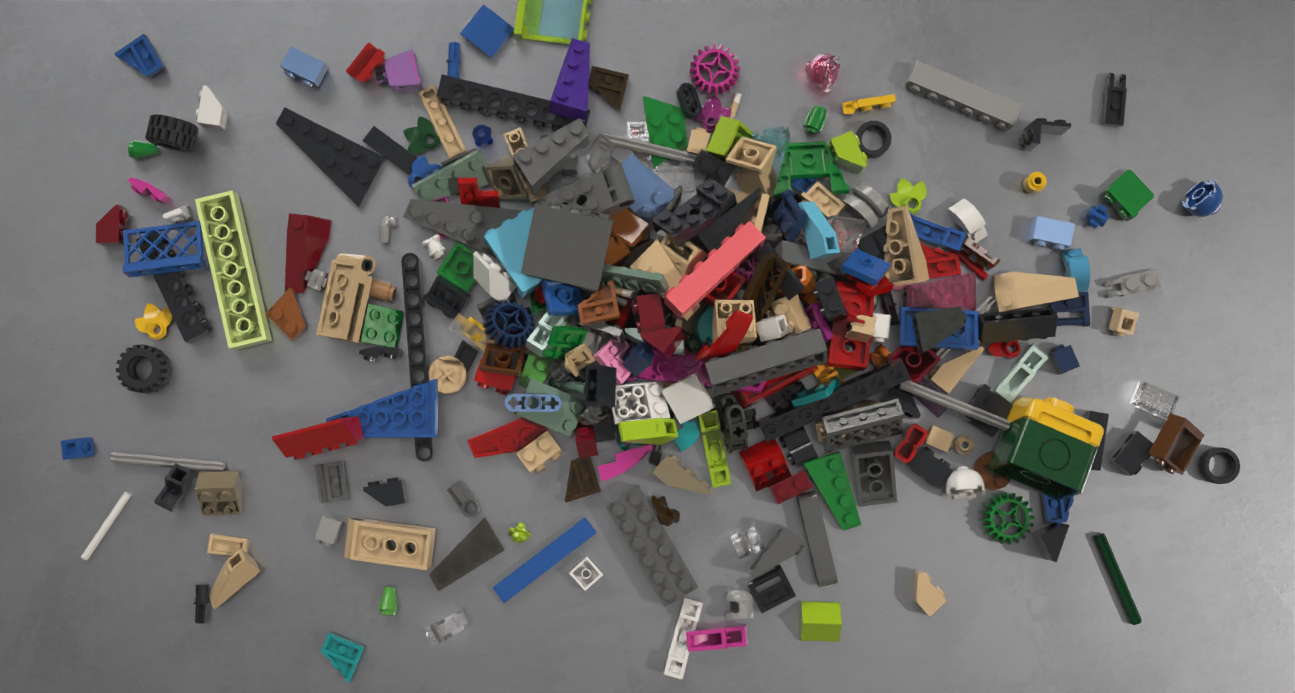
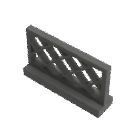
M899 399L822 417L827 452L903 434L902 419H904V413Z

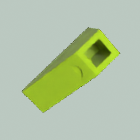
M654 418L618 423L622 442L664 445L678 438L675 419Z

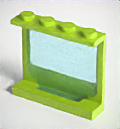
M518 0L514 27L515 39L569 45L572 38L586 41L588 30H585V23H589L590 11H587L588 4L591 5L592 0Z

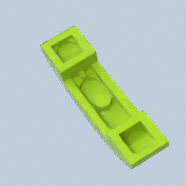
M717 409L707 411L698 417L712 487L715 488L731 484Z

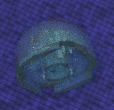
M784 126L764 129L763 134L753 133L752 139L777 146L774 158H778L789 147V127L787 126L784 129Z

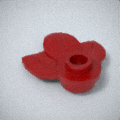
M1018 340L1008 343H992L987 350L995 357L1005 356L1012 359L1020 354L1021 347L1017 342ZM1008 346L1012 348V352L1008 350Z

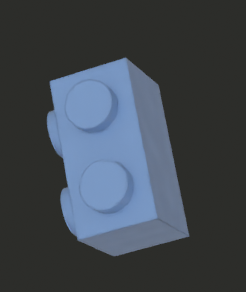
M290 46L280 66L285 71V75L293 79L298 77L302 79L301 82L309 87H312V85L319 87L328 69L325 62Z

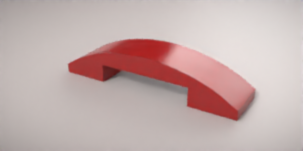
M735 310L725 322L726 329L710 347L705 345L695 356V360L707 363L712 358L719 357L721 359L727 357L743 340L751 325L753 315Z

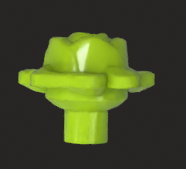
M518 523L517 527L509 529L508 535L511 536V540L515 543H523L525 540H529L531 533L527 532L524 523Z

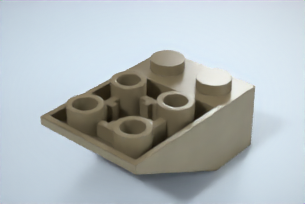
M673 454L670 457L666 455L652 472L667 486L708 495L712 494L709 490L711 486L702 479L700 482L695 479L696 474L688 467L682 468L679 465L681 461Z

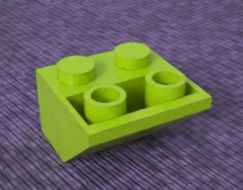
M852 131L829 141L828 147L837 166L856 174L862 173L867 167V156L865 152H861L859 148L860 140Z

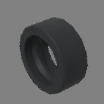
M868 121L863 123L856 132L860 140L859 148L861 152H865L867 158L880 157L889 149L892 135L884 123ZM868 129L879 130L884 137L882 147L877 150L866 149L862 143L863 133Z
M1223 447L1211 448L1201 456L1199 469L1207 481L1215 484H1226L1235 480L1238 476L1240 461L1237 455L1230 449ZM1215 455H1224L1229 460L1230 469L1224 477H1216L1210 472L1209 462Z

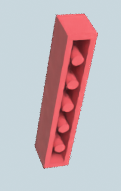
M750 221L745 225L741 224L734 231L735 234L731 238L729 236L721 242L722 246L718 250L713 249L707 255L708 259L706 261L697 263L690 275L685 274L679 280L680 284L676 288L672 286L665 293L664 304L679 319L684 317L763 245L766 237Z

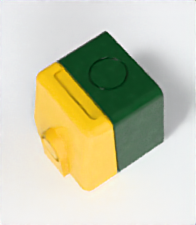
M1022 397L1014 401L1007 416V420L1011 422L1010 427L1007 431L1002 430L987 470L1057 500L1082 494L1104 434L1103 427L1074 414V407L1060 399L1048 397L1041 400L1038 398Z

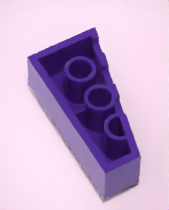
M574 38L571 39L550 99L549 113L573 120L580 118L583 123H586L590 43Z

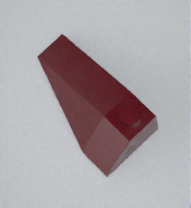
M289 213L286 240L285 292L290 287H293L296 293H305L309 282L305 280L308 271L313 273L314 268H316L318 261L322 257L324 248L330 240L332 220Z

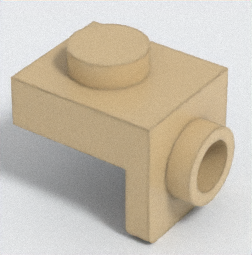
M583 343L565 354L564 366L569 373L572 372L577 377L579 376L580 369L595 361L594 354Z

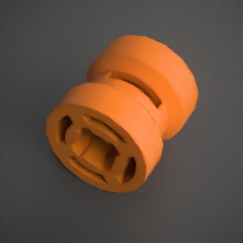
M880 344L876 347V351L869 353L868 361L874 368H877L887 362L886 359L891 353L885 346Z

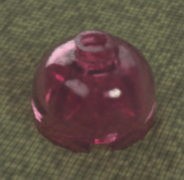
M821 53L807 63V78L812 87L826 93L831 90L828 87L830 83L835 84L840 70V64L837 63V59L840 60L839 56Z

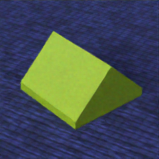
M801 601L800 641L839 642L842 628L840 602Z

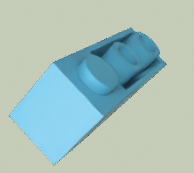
M799 202L798 205L801 210H804L808 215L803 228L810 260L823 259L840 253L836 233L815 202Z

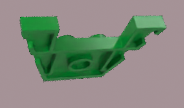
M825 141L787 143L774 191V198L782 197L781 195L785 190L792 191L790 179L820 177L830 178L831 194H849V186L845 183L843 174L835 164V159Z

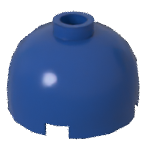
M1208 179L1209 182L1206 183L1201 181L1186 193L1185 196L1188 198L1185 202L1182 201V205L1189 213L1197 217H1207L1219 211L1223 202V193L1214 180Z

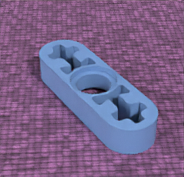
M510 394L504 402L505 407L513 412H556L562 405L560 397L554 394ZM512 397H515L517 401H522L521 397H526L524 400L525 409H521L522 405H516L515 408H511V405H508V401ZM531 397H535L539 401V405L535 409H531L527 405V401ZM541 397H545L544 401H551L553 397L555 401H558V405L554 409H551L550 405H544L545 409H541Z

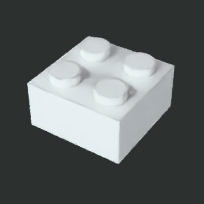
M588 556L569 572L585 591L603 575L602 571Z

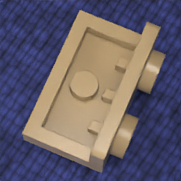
M818 181L807 193L803 192L801 194L802 202H815L830 224L846 208V205L841 200L831 194Z
M546 431L519 451L517 456L530 473L535 472L537 474L545 468L544 464L549 460L553 462L561 456L560 452L562 449L551 434Z

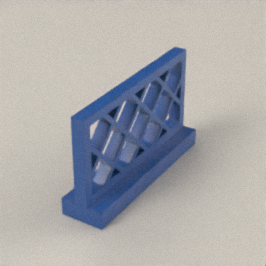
M200 221L123 230L125 265H122L123 273L129 278L206 268V261L203 258ZM196 227L197 233L192 238L185 234L189 228ZM170 230H177L179 234L172 241L166 237ZM152 232H157L160 236L154 243L146 239ZM137 234L141 238L133 246L129 242V235ZM184 236L189 242L181 249L176 243ZM163 238L170 242L164 251L156 247ZM146 241L151 246L143 254L137 248ZM192 244H195L198 254L189 255L186 251ZM173 246L180 250L175 257L167 255ZM155 248L161 254L156 259L151 260L147 256ZM135 251L142 255L137 262H130V256Z

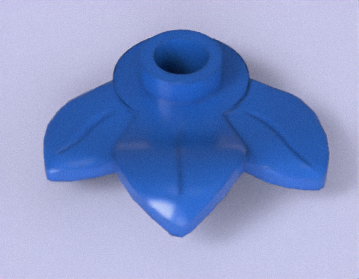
M424 155L418 157L412 164V173L408 177V185L412 188V185L415 183V177H419L422 180L443 167L438 164L428 165Z

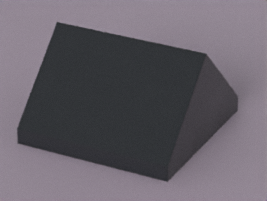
M1054 523L1031 533L1043 559L1057 562L1069 528L1068 524Z

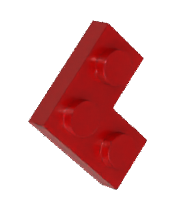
M458 178L461 204L500 208L499 191H479L478 178Z

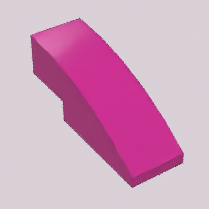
M652 444L614 454L616 462L597 466L601 481L613 478L635 466L652 450Z
M746 624L686 632L688 652L727 649V647L748 645Z

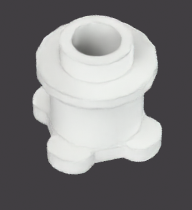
M439 234L422 242L423 246L427 248L430 258H440L446 250V247H443L440 242Z

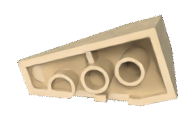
M902 206L888 209L886 223L887 239L883 251H885L884 261L891 263V266L884 276L894 286L929 280L926 259L908 207Z

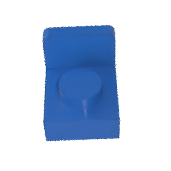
M92 437L61 441L63 460L94 456Z

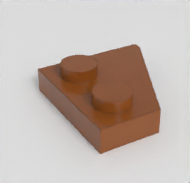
M613 280L609 281L608 285L600 291L594 292L589 299L582 301L578 305L582 326L620 318Z
M290 287L265 313L291 340H295L307 328L293 287Z

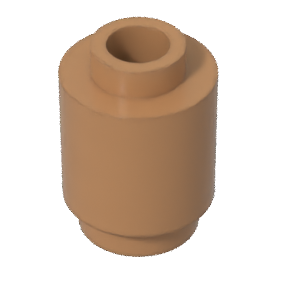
M374 279L371 282L369 297L384 302H392L397 288L391 283Z

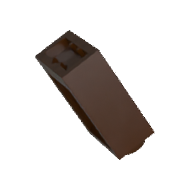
M1170 413L1148 454L1154 458L1153 461L1164 466L1163 470L1170 474L1176 472L1183 475L1204 434L1188 419ZM1181 432L1183 434L1181 439L1179 440L1171 457L1167 459L1170 450L1172 449L1175 441L1177 440Z

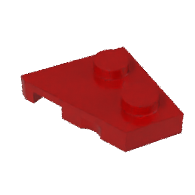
M920 243L926 259L929 279L961 275L959 255L947 253L941 249L932 248Z

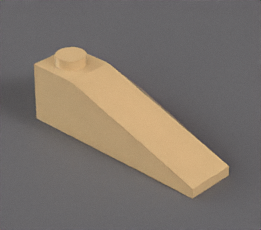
M1014 271L994 275L995 295L999 312L1013 311L1079 297L1075 278Z

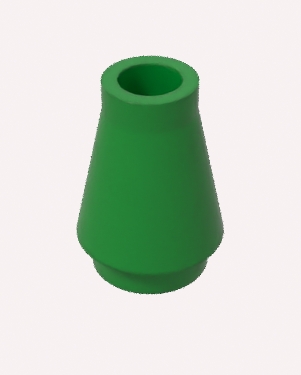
M133 140V142H128L129 157L138 159L157 155L158 147L152 143Z

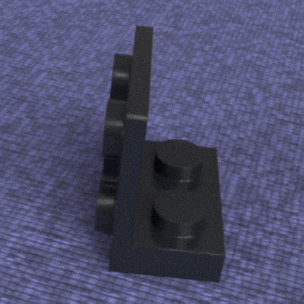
M979 385L968 404L1005 419L1013 405L991 392V387L988 385ZM962 414L960 418L990 437H994L999 430L997 427Z

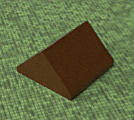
M487 342L480 371L521 378L525 348L515 349L513 347L509 351L507 346L501 349L500 344L494 346V343Z

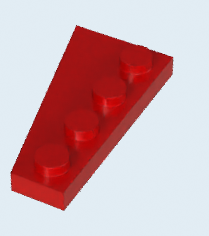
M521 417L469 438L467 441L474 458L509 452L513 453L521 451L545 433L547 429L543 425Z

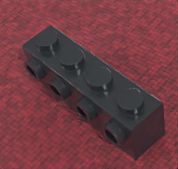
M1051 307L978 314V340L981 344H992L995 342L1008 343L1015 340L1028 341L1029 339L1055 337L1058 316Z

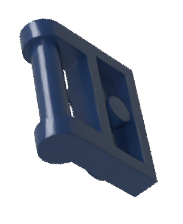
M785 190L781 195L783 199L772 217L787 241H794L808 215L797 204L793 192Z
M1078 292L1079 297L1049 303V307H1051L1056 315L1057 313L1082 312V317L1058 318L1057 326H1090L1088 292Z

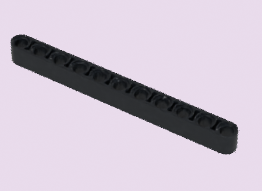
M406 253L402 257L401 264L410 385L413 388L416 385L429 382V357L425 303L423 299L422 263L420 258L414 253ZM410 258L416 259V264L413 267L407 266V261ZM411 277H417V283L414 286H410L408 283ZM415 295L418 296V303L416 305H411V297ZM419 314V323L413 324L411 322L412 316ZM420 333L422 336L421 341L414 343L413 336ZM421 352L423 354L422 361L415 362V354ZM419 371H423L424 379L418 382L415 376ZM414 437L415 453L418 460L423 462L433 460L436 454L435 437H427L426 439ZM424 448L430 450V456L426 459L421 455V451Z

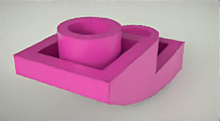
M135 178L128 179L132 184L130 188L138 195L141 193L145 196L150 195L156 202L162 201L165 204L171 199L163 191L147 182Z

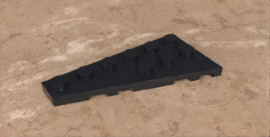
M284 107L276 125L361 208L386 158Z

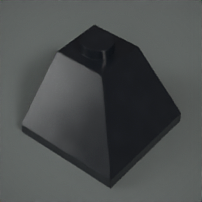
M899 385L885 390L879 399L880 402L899 399L905 416L911 419H918L921 416L912 393L900 389Z

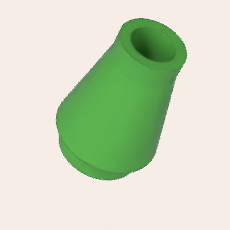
M384 587L378 608L380 615L395 616V612L398 611L394 587Z

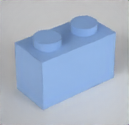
M1036 216L1032 220L1028 241L1034 242L1036 246L1045 247V245H1050L1055 250L1063 251L1064 248L1066 249L1071 246L1075 224Z

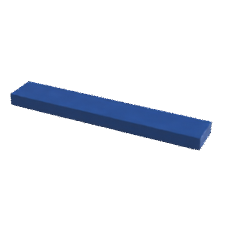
M585 517L495 585L493 590L503 603L507 602L597 532Z

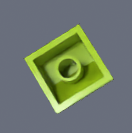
M721 116L706 151L726 161V158L741 136L755 140L757 135L741 121Z

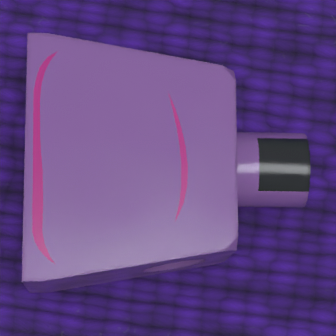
M413 49L386 59L384 61L386 70L375 73L378 84L389 82L390 88L394 91L423 89Z

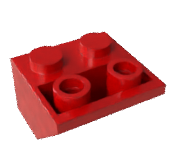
M765 439L749 447L747 450L739 452L756 491L791 476L783 452L776 439L768 442Z

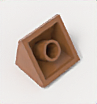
M625 209L610 216V218L614 219L611 235L617 239L619 238L628 246L632 247L650 240L649 224Z

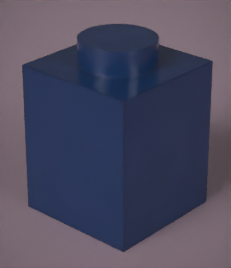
M640 341L626 352L622 365L637 376L651 366L655 352Z
M1058 345L1052 348L1053 352L1048 354L1057 375L1080 366L1071 345Z

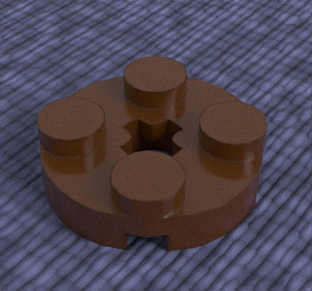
M987 452L978 457L972 469L981 475L987 490L1004 488L1011 480L999 474H994L993 477L990 476L991 473L988 472L987 468L994 452Z

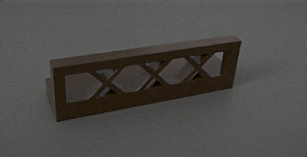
M773 252L762 255L741 299L754 300V310L758 317L756 323L765 318L791 264ZM776 262L783 266L781 273L777 275L774 270ZM772 278L774 287L768 291L766 281ZM764 294L766 303L763 307H760L758 298Z

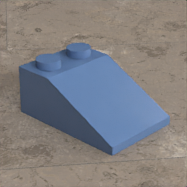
M631 153L621 164L635 199V203L629 207L649 224L674 198L675 190Z

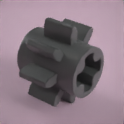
M557 358L550 365L551 375L558 381L563 379L566 382L573 373H569L564 366L565 359Z

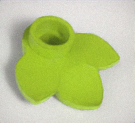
M901 178L897 185V192L889 195L890 200L894 206H907L910 213L916 214L921 209V201L926 197V185L923 181H920L913 186L909 181ZM913 202L915 204V207L910 208L908 206V203Z

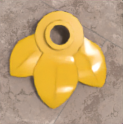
M148 303L144 310V317L136 318L134 321L136 328L140 332L148 333L152 339L159 340L166 335L167 326L172 322L173 316L168 306L160 310L157 306ZM160 327V332L156 334L155 329Z

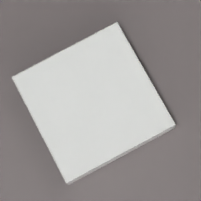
M697 373L662 389L663 395L680 424L715 407Z

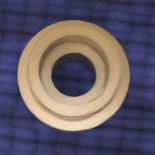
M963 435L955 440L954 447L959 454L966 455L972 452L974 442L969 436ZM964 441L968 444L966 449L961 446Z

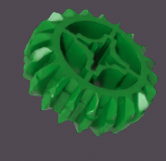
M1004 492L1003 497L1001 494H996V499L991 497L989 500L992 505L985 503L984 506L988 508V511L982 510L981 512L982 514H987L986 518H981V521L987 522V524L982 526L983 529L990 528L986 534L988 536L993 535V541L999 539L1000 544H1004L1006 540L1007 544L1011 545L1012 539L1015 543H1019V537L1023 540L1026 539L1024 532L1031 533L1027 527L1034 526L1033 523L1029 522V519L1035 518L1033 515L1028 514L1033 511L1032 508H1026L1029 502H1022V496L1016 499V493H1011L1010 497L1008 492ZM1003 503H1013L1006 511L998 509ZM1017 509H1019L1020 512H1021V516H1022V521H1021V522L1018 521V520H1017V517H1016L1017 512H1018ZM994 513L999 519L998 529L994 525ZM1003 515H1010L1013 522H1005L1007 519H1004L1005 516ZM1011 525L1018 528L1011 534L1002 533Z

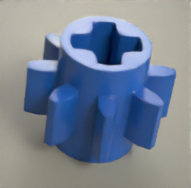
M1101 204L1097 207L1092 206L1085 216L1088 219L1087 225L1094 229L1098 225L1103 227L1110 216L1107 214L1108 208Z

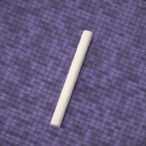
M128 492L123 493L81 558L88 561L131 497V494Z

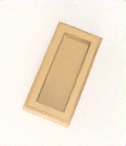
M210 534L207 553L231 557L240 548L247 553L250 539Z

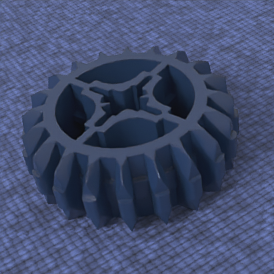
M509 299L505 303L502 300L498 301V303L494 302L487 309L483 317L484 334L489 335L488 341L494 340V346L500 344L501 349L507 346L509 351L513 347L515 349L520 348V346L524 347L526 340L535 330V322L532 321L533 315L528 314L529 309L524 310L523 304L519 306L516 301L511 303Z

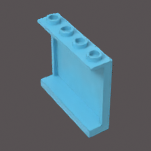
M535 204L530 210L527 211L525 209L521 211L516 218L505 220L497 229L492 228L488 230L483 239L484 245L488 244L518 288L517 293L520 298L535 291L541 284L542 279H545L521 273Z

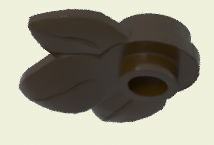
M653 495L651 502L657 511L658 521L665 526L679 522L680 512L668 507L665 496L657 499Z

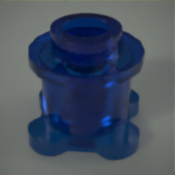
M480 124L473 129L472 136L476 146L481 147L484 144L491 145L493 143L490 127ZM484 132L485 135L480 137V133Z

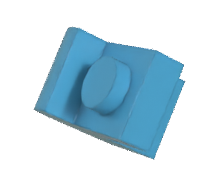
M1081 248L1063 250L1061 257L1066 268L1064 277L1076 279L1078 292L1088 291L1090 283L1088 257L1083 255Z

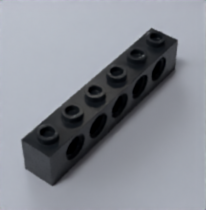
M152 232L146 239L154 243L160 234ZM163 238L156 247H161L162 251H164L170 242ZM144 241L139 248L144 254L151 245ZM154 248L147 257L151 260L156 259L157 249ZM173 249L167 253L169 257L177 255ZM185 271L153 275L184 341L191 344L211 334L209 330L211 325L208 319L204 318L201 313L203 311L202 306L198 300L195 301L193 296L195 292L184 278L186 277ZM178 281L179 287L173 291L172 285ZM186 298L187 304L182 308L180 302ZM194 315L195 322L190 325L188 319Z

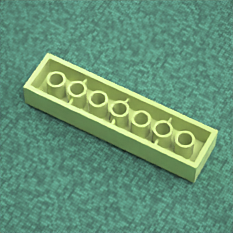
M232 190L195 199L228 348L238 350L272 341L239 194Z

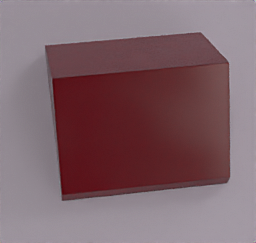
M680 326L640 333L644 343L667 360L670 359L684 339Z
M901 346L886 359L889 363L901 358L911 378L909 381L916 384L942 360L931 349L922 355H918L917 347Z

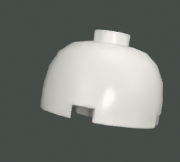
M967 466L958 467L957 471L950 474L945 483L947 498L953 495L956 500L976 498L977 493H981V496L986 493L981 475Z

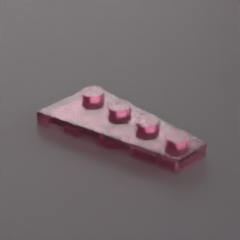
M976 272L907 288V307L946 309L961 306L962 310H976Z

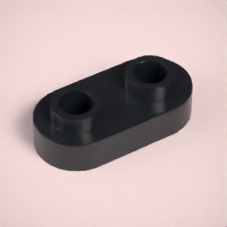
M683 83L677 89L676 95L683 115L690 120H695L702 113V106L695 87L689 83Z

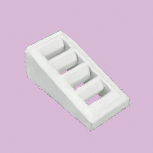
M187 205L163 214L164 219L174 224L194 219L191 208Z

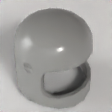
M733 590L726 595L725 601L730 602V612L725 614V621L754 618L753 597L750 592Z

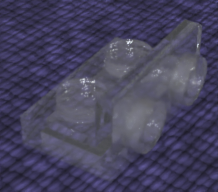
M661 163L660 166H656V174L673 189L681 185L683 187L682 192H694V167L690 166V163H680L679 166Z

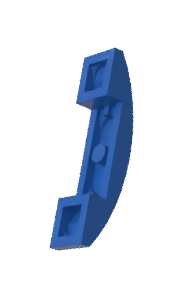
M910 213L918 239L943 248L960 251L966 233L951 227H943Z

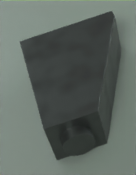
M961 306L915 313L911 317L918 355L924 354L965 326L966 314L964 311L962 312Z

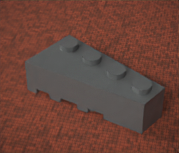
M579 118L513 154L514 164L533 195L558 170L560 171L565 167V164L571 158L573 159L591 143L590 133Z

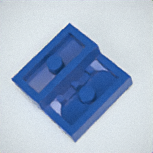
M482 4L459 34L489 58H492L514 28Z

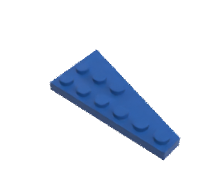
M438 379L430 380L424 384L416 385L413 388L386 396L353 410L326 418V422L359 416L364 438L438 437Z

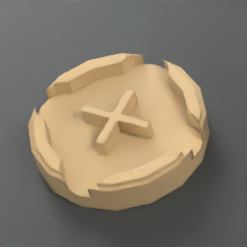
M441 356L430 365L428 380L438 379V392L453 394L465 385L467 371L464 364L458 358Z

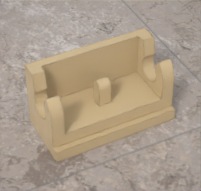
M858 315L856 319L863 320L864 323L852 322L850 324L852 329L846 332L845 338L866 343L874 334L877 316Z

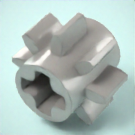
M315 268L313 273L308 271L305 280L309 281L307 286L321 291L322 287L326 288L328 279L326 277L328 274Z

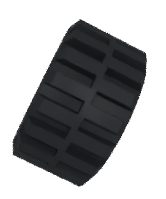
M160 114L150 115L145 139L152 144L167 149L192 152L194 151L199 128L193 123L179 118Z
M141 344L133 345V348L128 347L125 349L126 353L120 354L122 359L117 360L116 363L119 364L116 372L120 374L117 378L123 381L121 385L127 387L128 390L147 394L158 391V388L165 386L163 382H168L167 374H171V370H168V367L171 364L167 361V355L162 354V350ZM147 358L151 362L152 371L146 379L140 380L136 375V366L140 360Z

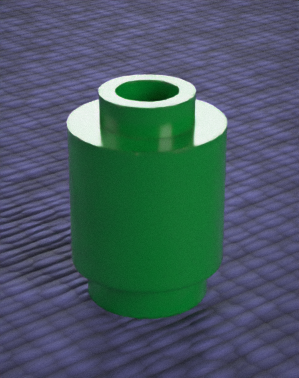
M813 105L809 110L803 124L807 133L812 135L821 133L827 118V110L825 108Z

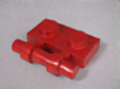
M847 275L849 280L857 283L855 287L869 297L890 292L894 287V284L886 276H883L878 284L874 286L854 276Z

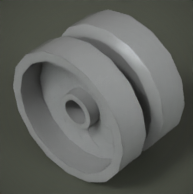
M859 182L853 188L854 195L848 194L842 202L846 205L845 211L864 228L872 230L879 222L877 217L883 218L888 213L890 207L873 188L864 182Z

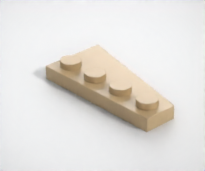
M658 239L630 266L634 270L641 269L646 272L663 274L669 285L668 290L672 286L676 288L680 284L679 280L682 278ZM660 293L661 298L665 300V293ZM697 304L682 318L688 321L700 308V305Z

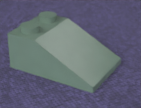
M529 378L523 394L557 395L562 401L561 408L556 412H515L514 414L572 437L579 421V416L585 407L584 400ZM521 397L522 401H519L518 405H522L521 409H525L524 400L526 397ZM531 397L528 399L527 405L529 408L535 409L538 407L539 401L537 398ZM541 397V409H545L544 405H550L551 409L558 405V401H555L553 397L551 401H544L545 397Z

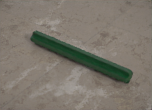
M1100 533L1094 536L1096 544L1130 623L1137 625L1142 622L1140 614L1106 535Z

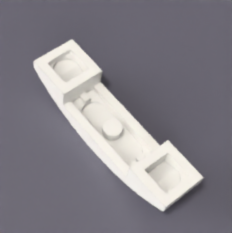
M684 598L667 657L664 675L683 679L689 655L686 632L696 629L703 603Z

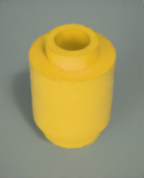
M1034 172L1025 178L1023 187L1026 192L1036 194L1045 188L1047 179L1044 174Z

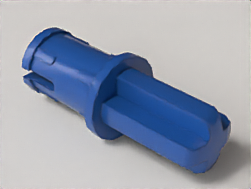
M458 42L449 43L448 59L446 60V63H448L447 76L459 78V64H461V60H459L460 43Z

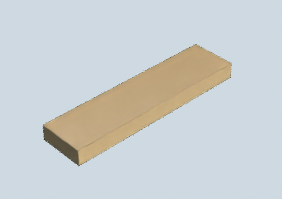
M434 84L419 91L418 94L450 159L467 151L445 105L441 104V100H438L436 97L438 90Z

